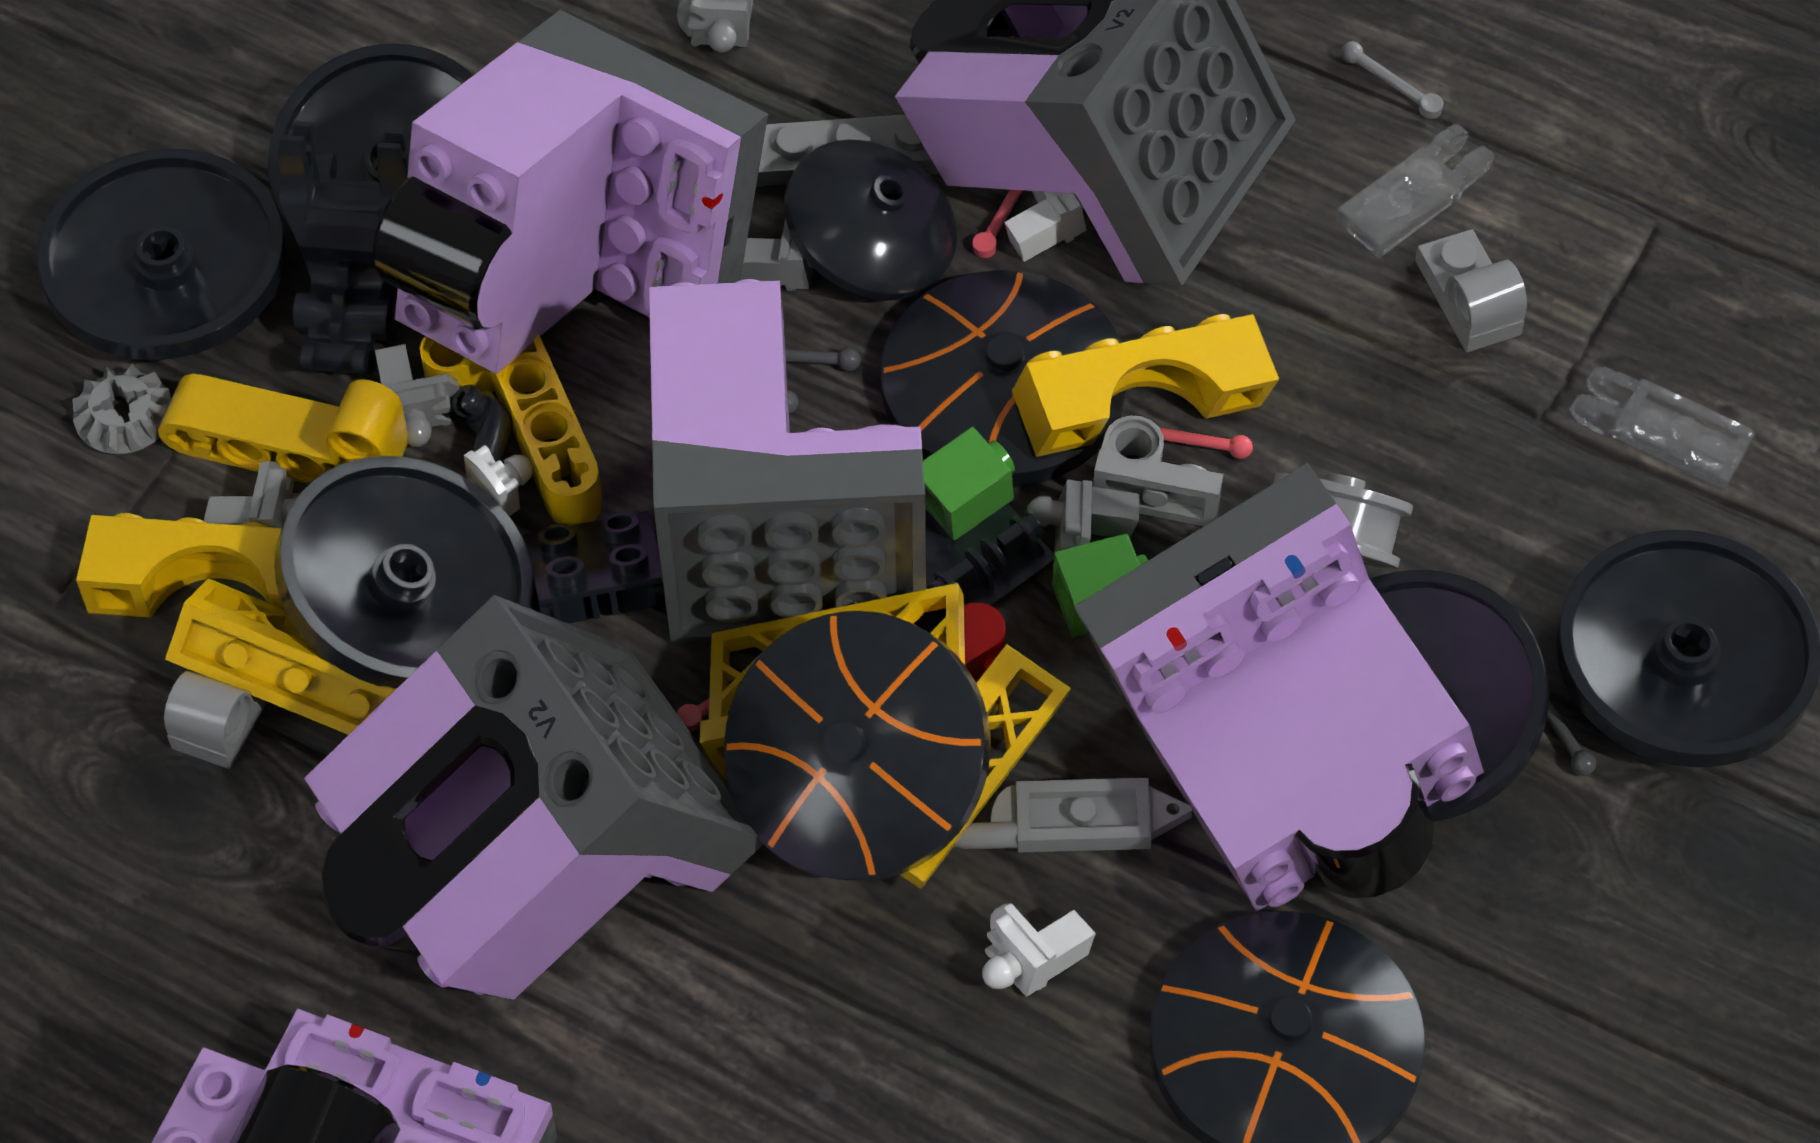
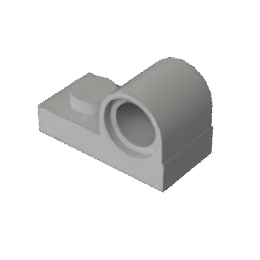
M1473 229L1418 246L1415 261L1466 353L1522 334L1527 310V296L1522 277L1510 260H1503L1492 264Z
M1125 416L1109 425L1104 436L1101 450L1099 449L1094 469L1093 487L1140 494L1139 514L1199 526H1205L1217 519L1224 474L1207 471L1205 468L1194 464L1175 465L1162 462L1164 436L1159 426L1150 419L1142 416ZM1125 456H1137L1140 459H1129Z
M185 671L173 685L165 706L164 723L171 748L231 769L267 701L252 696L249 691L192 671Z

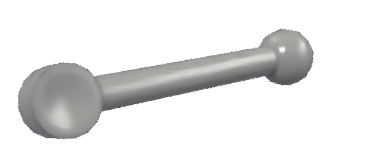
M1348 41L1343 45L1341 57L1346 63H1358L1419 105V112L1423 117L1435 119L1441 115L1444 102L1439 95L1433 93L1424 95L1365 55L1362 46L1358 42Z

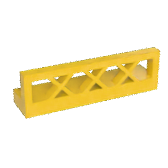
M209 578L184 602L165 658L167 661L206 677L249 691L252 696L347 735L353 732L397 689L389 686H376L340 670L323 658L305 641L284 609Z
M1006 644L976 683L984 701L990 730L1002 728L1007 752L1002 758L990 759L987 773L989 775L986 778L978 804L959 834L933 858L916 868L900 874L919 889L923 888L1067 698L1071 690L1069 686L1008 644ZM1020 678L1048 697L1038 710L1018 713L1010 712L1008 697L1017 687ZM1026 726L1016 738L1014 727Z

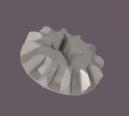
M133 364L126 371L114 372L106 366L103 377L96 381L85 379L82 394L72 399L73 423L80 438L98 451L110 454H127L139 451L160 438L158 428L171 402L169 389L161 383L155 372L149 374L141 373ZM121 396L129 404V422L124 423L122 416H118V413L115 411L113 404L115 397Z

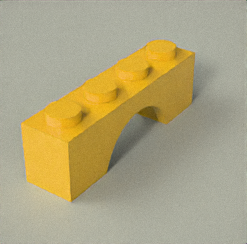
M1220 314L1203 320L1196 327L1175 331L1173 327L1165 326L1151 330L1136 340L1119 343L1117 339H1104L1093 343L1081 352L1062 355L1059 351H1049L1039 354L1027 362L1012 389V393L1035 455L1039 457L1094 444L1110 418L1111 398L1127 389L1157 387L1171 391L1186 399L1207 419L1260 407L1278 382L1279 377L1254 314L1230 319V316L1227 314Z
M120 513L115 516L91 515L76 581L88 613L151 618L158 607L175 591L191 583L208 578L229 579L244 583L259 592L268 603L285 610L279 596L274 570L275 550L282 528H272L258 522H245L240 525L215 524L190 517L172 521L144 519L131 513Z

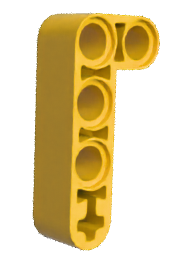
M539 334L529 347L497 374L425 336L420 345L425 378L448 374L456 378L461 387L473 384L480 388L481 391H495L498 400L508 409L513 422L512 432L522 454L528 457L532 463V477L552 519L559 524L568 525L594 521L601 513L603 505L597 462ZM532 391L535 392V393H532V394H524V393H526V392H532ZM549 439H558L554 442H544ZM570 474L574 487L570 488L566 481H562V477Z
M188 374L180 379L158 428V435L161 440L179 453L256 472L259 471L261 462H276L280 467H285L286 478H293L294 481L310 484L326 471L353 460L379 456L403 457L408 445V431L399 396L383 384L363 379L352 381L347 387L340 406H334L206 375Z

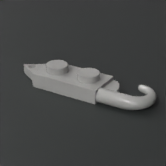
M1148 778L1016 781V785L1006 787L997 796L992 808L991 822L971 823L954 847L960 849L1018 848V853L1151 849V840L1192 817V807L1150 787ZM1173 810V811H1176V812H1178V813L1175 814V815H1172V814H1169L1168 812Z

